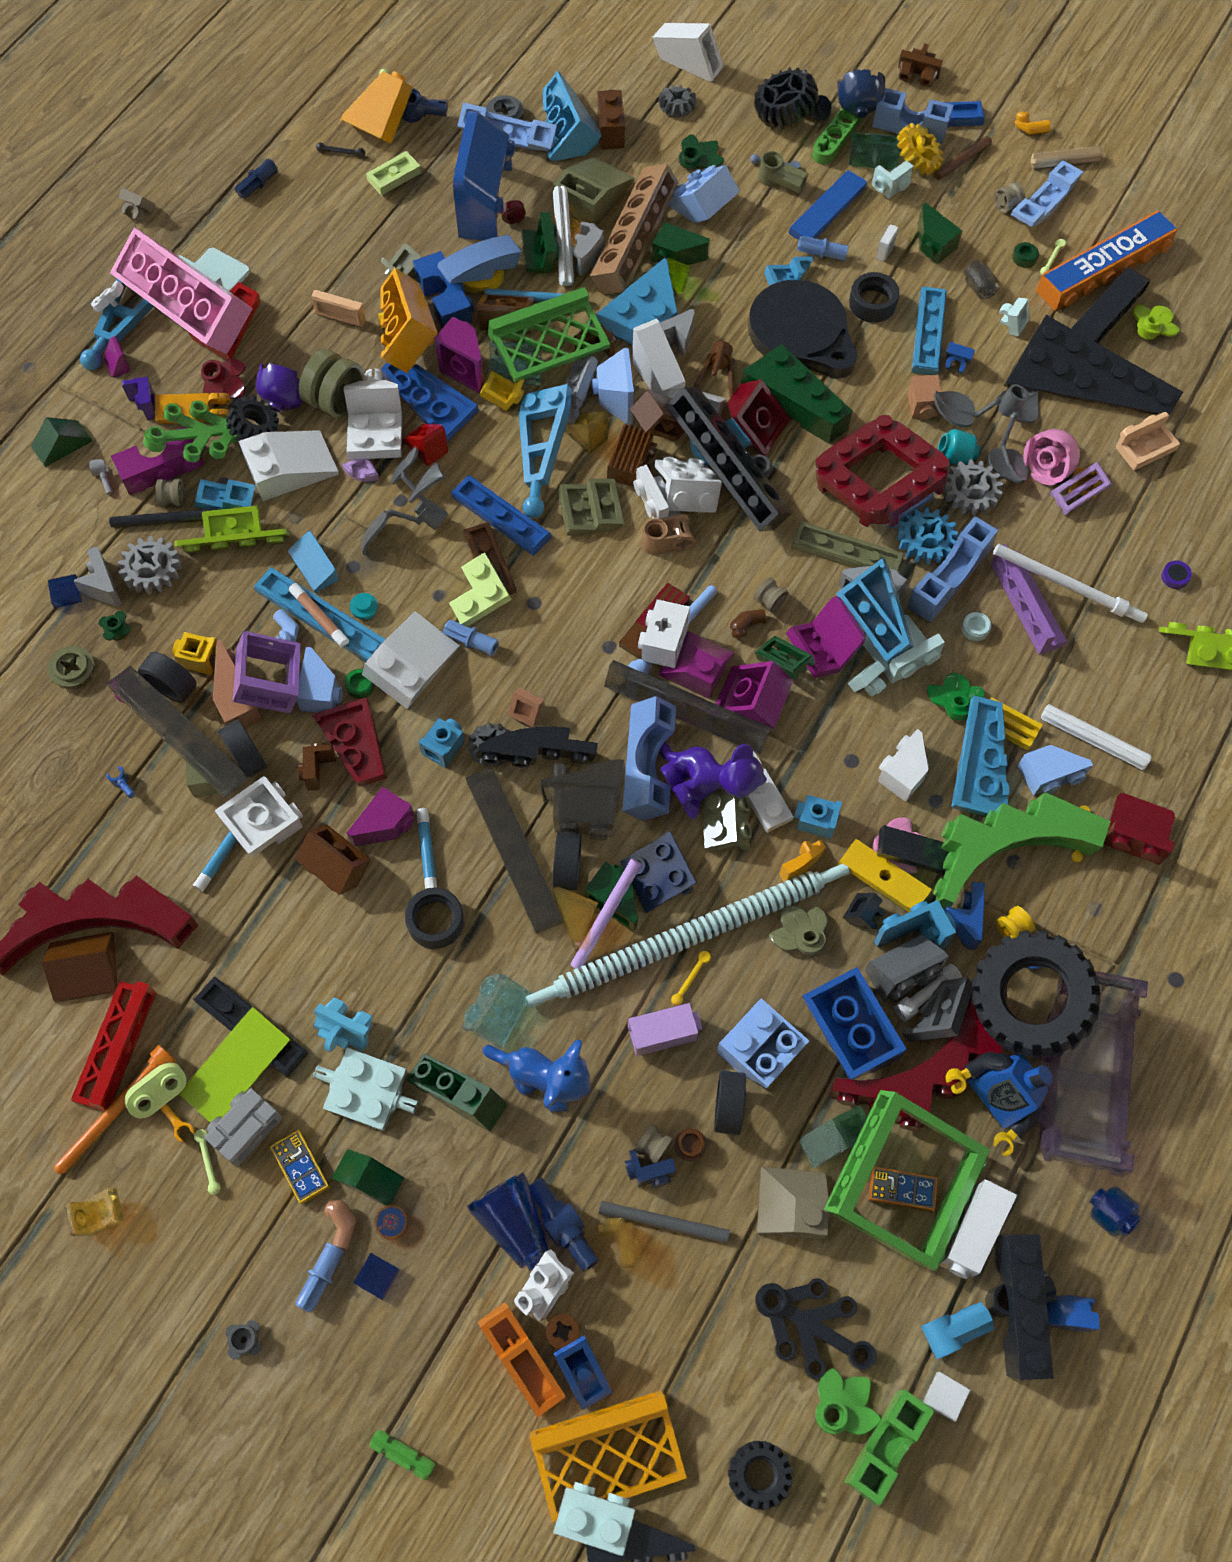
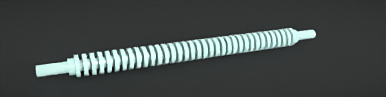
M840 864L821 873L808 871L805 875L801 874L798 878H792L791 881H784V884H777V887L772 886L769 889L763 890L762 893L758 892L755 896H749L748 899H741V902L736 901L734 906L729 904L727 909L722 907L719 911H713L712 914H705V918L703 916L698 917V921L693 919L691 920V925L689 922L683 924V927L681 925L677 926L676 930L674 928L669 929V934L667 931L662 932V938L657 934L654 936L655 941L650 937L647 939V943L644 940L641 941L640 947L636 943L632 945L633 951L630 947H626V955L623 950H619L617 952L618 957L615 953L610 954L611 961L608 956L603 957L604 964L600 959L595 960L597 967L591 962L588 963L589 970L585 965L580 967L582 973H580L578 968L573 970L574 976H572L570 971L565 973L566 980L563 975H559L558 980L553 981L554 985L525 996L527 1003L531 1008L555 997L560 999L566 997L569 999L572 997L570 991L573 992L574 996L579 994L578 988H580L582 993L586 992V984L589 989L594 988L593 981L596 986L602 985L600 978H602L604 983L609 982L608 975L611 980L617 978L616 973L619 977L624 976L623 969L626 974L631 973V967L634 971L639 969L638 963L643 968L646 966V962L649 965L652 964L653 958L657 962L661 960V956L663 958L668 957V952L670 955L675 954V949L677 952L683 951V947L688 949L690 944L692 946L697 945V940L699 943L705 941V938L709 940L712 938V935L714 937L718 936L719 932L721 934L726 933L727 930H733L734 926L737 928L741 926V923L743 925L747 924L748 920L750 922L754 921L755 917L759 919L763 915L766 916L770 912L777 911V909H783L784 905L786 907L790 906L791 902L793 904L797 903L798 899L801 901L806 897H811L813 894L816 895L820 892V889L824 888V884L850 874L849 868L844 864Z

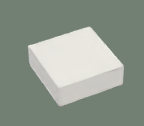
M892 224L889 225L880 240L876 256L877 260L884 262L888 258L896 243L898 227Z
M937 1372L923 1403L950 1421L956 1422L970 1390L941 1372Z

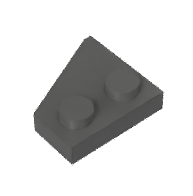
M968 977L942 981L933 992V996L919 1010L923 1017L914 1028L906 1027L902 1035L909 1042L958 1036L973 991V982Z

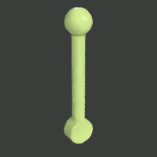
M1064 239L1056 241V248L1046 266L1041 269V275L1050 270L1059 251L1065 248L1066 241Z
M199 1129L195 1132L194 1138L200 1143L210 1183L208 1185V1192L216 1195L220 1192L221 1186L215 1180L206 1144L207 1140L204 1138L208 1133L203 1129Z

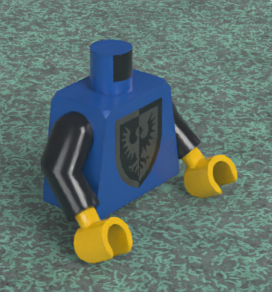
M986 1052L964 1065L965 1069L962 1071L950 1069L946 1074V1082L949 1083L954 1079H959L960 1081L951 1087L952 1093L959 1094L965 1090V1080H967L1002 1128L1009 1127L1011 1129L1008 1133L999 1132L994 1137V1147L1000 1141H1007L1009 1143L1002 1151V1156H1008L1013 1152V1141L1017 1137L1021 1139L1038 1122L1045 1108L1044 1098L1048 1093L1047 1085L1052 1083V1074L1046 1066L1033 1068L1023 1055L1008 1056L1006 1054Z

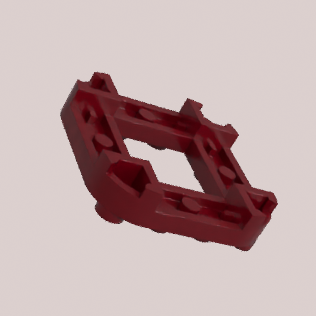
M880 415L876 420L866 423L816 458L817 487L822 494L829 491L859 515V523L863 526L869 527L870 523L878 525L888 524L890 528L899 523V515L933 492L940 495L945 490L948 479L949 460L942 452L902 423L892 420L889 415ZM877 449L882 453L890 450L915 469L882 493L877 492L849 470V468Z

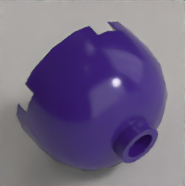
M260 364L256 378V390L260 398L273 407L272 411L283 413L284 409L292 410L298 408L303 403L299 396L300 379L297 378L298 372L276 364H268L267 368Z

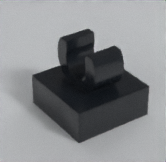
M857 893L843 918L850 925H862L865 929H876L878 926L873 923L872 918L873 916L884 917L885 912L879 907L883 900L876 893Z

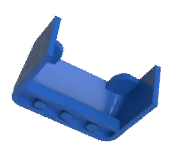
M468 111L454 171L453 194L458 238L487 240L498 237L497 217L498 213L502 214L504 205L503 197H499V187L503 170L512 171L515 141H511L508 133L479 112Z

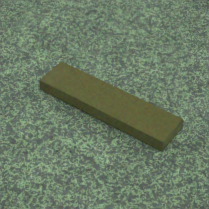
M803 521L799 523L791 548L853 568L873 566L883 558L888 563L890 569L898 572L905 555L904 553Z

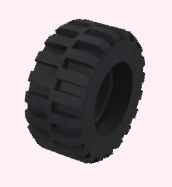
M1038 930V934H1029V931L1019 932L1020 936L1012 939L1010 936L1001 939L1002 944L998 947L992 946L986 952L987 957L984 961L980 960L976 968L978 971L977 976L973 977V1004L984 1029L998 1045L1005 1050L1013 1051L1015 1055L1020 1054L1032 1056L1034 1059H1044L1045 1056L1053 1055L1055 1058L1063 1055V1052L1069 1049L1074 1050L1080 1045V1041L1084 1037L1087 1038L1092 1032V1027L1095 1021L1097 1022L1101 1003L1100 984L1090 959H1086L1083 951L1076 944L1072 946L1067 942L1066 938L1060 935L1052 937L1049 936L1048 932ZM1032 966L1052 969L1061 976L1068 990V1001L1062 1014L1055 1020L1041 1025L1028 1024L1016 1018L1009 1010L1005 1000V990L1010 978L1018 971Z

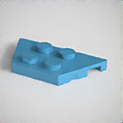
M665 258L595 314L599 323L601 322L607 331H612L616 339H622L627 344L633 346V328L654 319H658L659 323L678 315L669 265Z

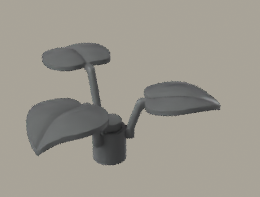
M1013 384L1007 391H1003L993 402L979 411H975L974 403L962 393L955 391L935 392L934 400L940 414L948 422L959 427H970L974 422L973 417L978 418L996 405H999L998 410L1003 416L1011 417L1000 444V449L991 450L988 455V463L993 467L992 470L995 473H999L1001 477L1013 482L1024 483L1028 476L1024 457L1015 449H1006V443L1015 420L1030 424L1038 418V390H1026L1020 385Z
M417 446L401 461L391 478V484H396L402 478L413 490L408 500L410 503H413L418 497L421 499L414 509L417 516H411L392 509L381 512L372 521L363 536L361 551L364 556H366L368 545L392 516L413 521L418 525L423 521L433 530H436L447 516L446 511L422 494L435 483L445 479L439 464H433L426 471L417 487L407 477V470L413 465L418 455L419 448Z

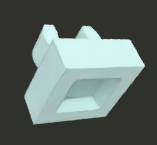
M1018 298L1014 305L1006 303L999 310V313L1005 314L1000 323L1009 327L1010 335L1019 336L1030 320L1028 299Z
M878 660L865 667L847 684L854 692L864 688L872 697L886 687L884 681L878 677L885 668Z

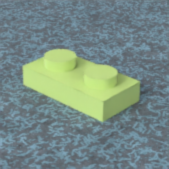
M405 151L366 173L367 181L382 196L419 175L421 167Z

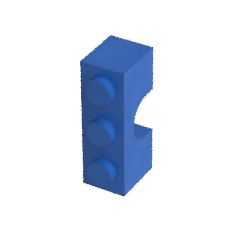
M439 251L413 260L415 279L420 283L424 296L434 293L441 294L432 297L434 314L441 328L443 329L452 317L472 324L471 312L474 311V305L471 298L464 295L463 284H450L437 267L438 263L445 259L442 252Z

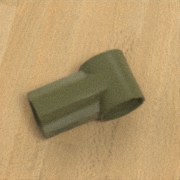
M768 151L762 155L758 180L766 186L779 184L792 191L801 193L809 173L784 163L783 157L778 152Z

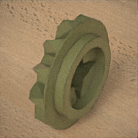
M68 646L58 650L50 658L47 671L50 679L59 687L73 689L76 685H85V680L88 677H93L92 671L96 666L92 655L86 649L79 646ZM76 663L79 671L72 670L69 673L64 666L72 667Z

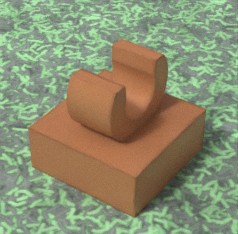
M518 688L513 694L508 716L530 727H534L538 723L544 698L531 694L529 690L525 691Z

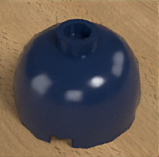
M868 69L846 73L844 80L840 82L839 79L837 81L838 100L841 107L857 118L867 117L876 110L877 103L885 95V76L878 72V76L871 75V70Z

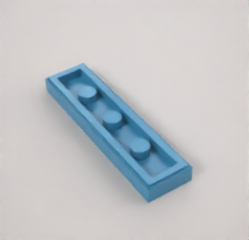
M921 287L911 373L938 374L946 289Z

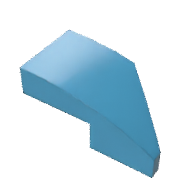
M812 256L793 257L789 265H767L764 274L769 286L785 280H801L813 261Z

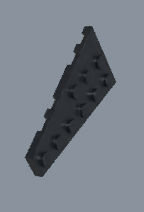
M1045 315L1004 384L1005 386L1017 384L1027 388V390H1038L1053 393L1056 396L1092 403L1099 402L1113 407L1120 406L1154 415H1159L1163 412H1167L1170 415L1183 394V391L1048 315Z

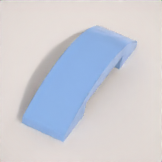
M463 102L457 125L459 129L464 130L468 111L479 112L508 133L511 141H515V147L551 151L557 125L534 119L533 123L488 112L485 107Z
M1062 160L1050 172L1047 181L1029 199L1025 198L1012 211L1011 215L1031 227L1039 225L1066 198L1082 176L1083 171Z

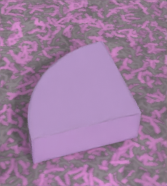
M354 459L342 464L347 475L355 480L371 482L379 479L378 473L370 459Z

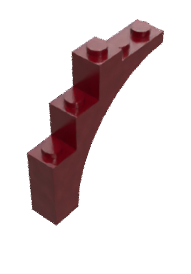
M137 875L121 887L116 898L90 879H87L72 891L67 902L39 881L35 887L26 891L22 901L18 904L26 913L12 923L9 932L0 940V974L3 976L21 958L41 945L63 935L86 929L116 927L138 930L158 937L179 949L199 925L190 914Z
M1008 985L1006 986V990H1005V1000H1006V998H1007V987H1008ZM974 990L972 991L958 1036L951 1037L948 1043L932 1058L909 1071L886 1078L851 1081L850 1079L836 1078L831 1087L830 1097L838 1099V1103L843 1105L856 1106L857 1103L870 1105L869 1108L872 1109L880 1090L892 1091L930 1113L932 1092H936V1096L945 1099H954L955 1096H959L961 1093H952L951 1087L960 1080L954 1079L947 1083V1072L950 1069L964 1070V1065L968 1061H972L986 1052L1000 1054L1002 1052V1047L989 1036L977 1016L972 998ZM901 1110L895 1123H900V1127L906 1130L916 1131L919 1130V1127L923 1128L925 1126Z

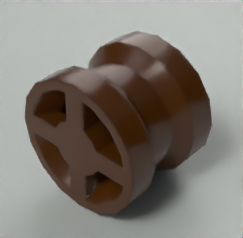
M558 1314L549 1320L545 1333L551 1347L560 1350L579 1339L580 1330L578 1323L572 1316Z

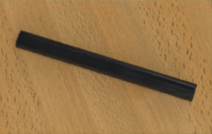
M221 509L113 516L109 518L111 528L203 521V511Z

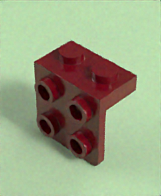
M1120 793L1116 797L1109 819L1111 822L1104 845L1160 865L1173 850L1175 842L1168 839L1175 819V813L1172 810L1126 793Z

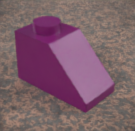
M382 787L346 832L350 843L356 847L397 839L402 832L406 833L414 823L412 805Z

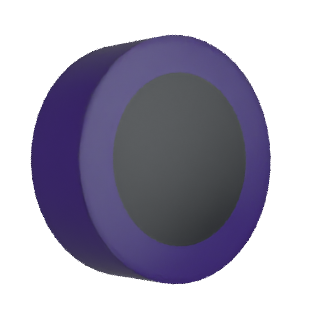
M1177 560L1167 563L1161 573L1164 584L1173 589L1185 587L1192 576L1190 567L1186 563Z

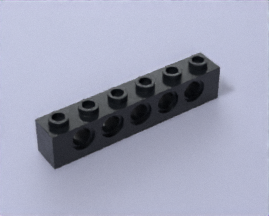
M683 387L666 407L760 532L775 530L793 512L700 388Z

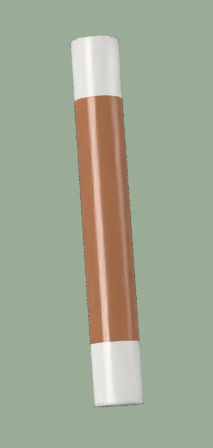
M297 583L289 587L291 594L340 647H344L349 643V639Z

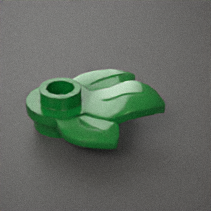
M956 672L947 675L944 685L927 686V695L931 702L937 706L944 707L947 716L956 721H962L968 717L970 701L973 696L985 698L983 687L970 686L967 678Z

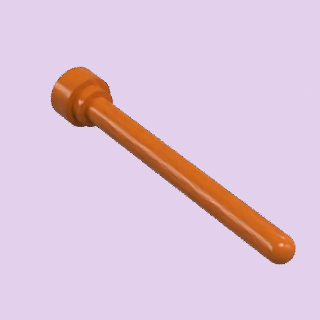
M158 1044L150 1053L152 1057L147 1061L149 1065L54 1166L55 1172L64 1174L126 1108L125 1095L132 1086L159 1065L171 1062L176 1063L177 1060Z

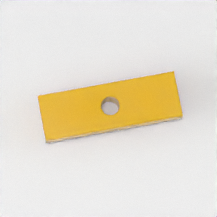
M857 839L854 840L838 863V865L844 864L848 866L851 874L907 912H911L910 909L914 905L925 901L932 890L889 860L878 857L877 852ZM880 876L887 877L888 881L882 880Z

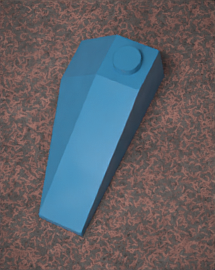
M557 71L543 88V111L547 113V120L545 122L557 125L551 151H546L549 159L552 161L587 155L598 144L602 136L591 115L563 75Z

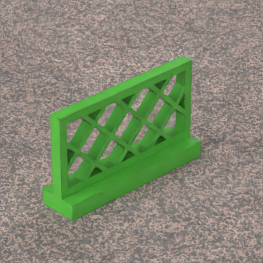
M585 287L489 320L488 336L491 342L496 344L514 383L610 347V343L588 301L589 294ZM585 311L589 318L587 325L573 320L574 315ZM560 321L567 325L564 332L561 333L549 328L551 323ZM570 326L584 331L580 340L566 335ZM535 329L543 332L538 342L525 337L527 332ZM587 332L598 336L600 343L592 345L584 342ZM546 334L560 339L557 349L543 344ZM512 338L519 342L516 349L513 350L505 347L502 340ZM564 341L578 346L576 351L570 354L560 349ZM522 343L536 347L533 357L519 352ZM540 349L554 354L552 360L544 362L536 359ZM516 358L530 363L528 369L517 372L514 367Z

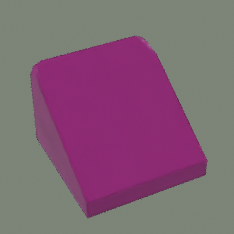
M115 336L110 337L104 356V362L112 378L126 374L131 370Z

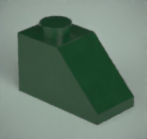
M925 202L922 205L918 219L919 250L926 257L939 264L958 248L963 230Z
M664 222L652 242L651 261L659 263L665 258L669 268L672 269L706 261L709 257L710 238Z
M605 861L584 889V899L599 910H602L625 869L616 864L612 866ZM630 884L611 918L634 933L637 929L638 916L632 884Z

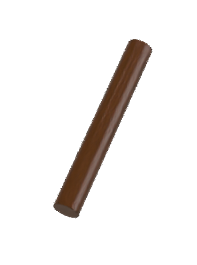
M989 136L984 137L934 172L935 178L937 180L942 179L992 144L991 138Z

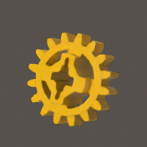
M911 123L910 125L907 124L899 132L897 147L902 149L901 156H905L904 160L913 165L914 171L919 169L921 175L926 173L929 176L942 166L941 163L944 159L941 157L943 151L938 149L940 143L935 142L936 138L932 133L928 134L927 128L923 130L919 123L916 126L914 123Z

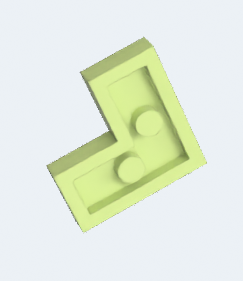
M485 552L461 567L472 589L449 604L460 624L468 627L512 600Z

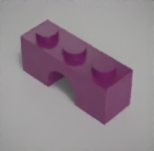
M183 426L178 429H186L187 427ZM194 439L166 442L164 451L160 455L151 458L141 455L137 446L111 455L129 496L156 485L158 479L169 481L173 477L205 465L201 455L197 462H189L183 457L185 445L193 443Z

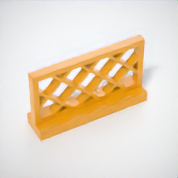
M661 1390L529 1432L552 1522L557 1521L560 1511L556 1509L553 1498L560 1483L566 1487L574 1488V1484L563 1479L572 1460L589 1469L583 1482L584 1485H588L593 1473L611 1482L606 1494L600 1496V1498L606 1500L609 1493H612L615 1485L622 1488V1490L612 1494L629 1498L687 1479L665 1396ZM662 1416L665 1432L660 1442L657 1443L643 1435L642 1432L649 1420ZM640 1424L637 1431L630 1427ZM624 1429L635 1435L626 1454L609 1445L615 1431ZM608 1434L605 1441H602L597 1438L599 1436ZM639 1438L656 1447L648 1466L630 1457ZM667 1438L669 1440L671 1450L664 1447ZM592 1440L602 1446L592 1465L575 1455L581 1442ZM574 1445L571 1452L564 1449L565 1447ZM606 1449L623 1458L614 1477L597 1468ZM557 1450L568 1457L559 1476L546 1469L543 1454ZM661 1451L674 1458L677 1472L662 1476L652 1470ZM627 1462L644 1471L639 1483L631 1487L618 1480ZM649 1474L656 1478L646 1481ZM548 1476L556 1480L552 1490Z

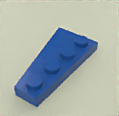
M388 362L381 367L385 378L390 382L398 384L401 397L425 424L443 425L447 442L478 412V405L416 363L408 374Z

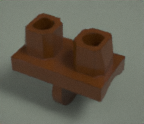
M924 43L922 50L913 48L912 52L902 50L898 66L899 79L910 81L912 74L917 73L921 75L920 84L931 87L935 79L940 77L943 60L936 59L935 53L928 52L929 44Z

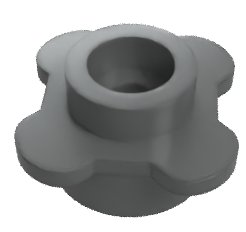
M250 1320L246 1325L237 1326L232 1324L227 1328L226 1336L228 1337V1345L230 1347L228 1350L230 1358L236 1360L241 1355L249 1353L257 1355L260 1353L262 1344L258 1341L257 1333L260 1326L256 1321ZM243 1336L247 1338L245 1343L241 1342Z

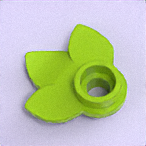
M1138 304L1133 311V316L1138 321L1137 333L1145 339L1152 340L1160 334L1173 337L1181 330L1178 326L1171 323L1174 314L1165 306H1155L1149 309L1143 304Z

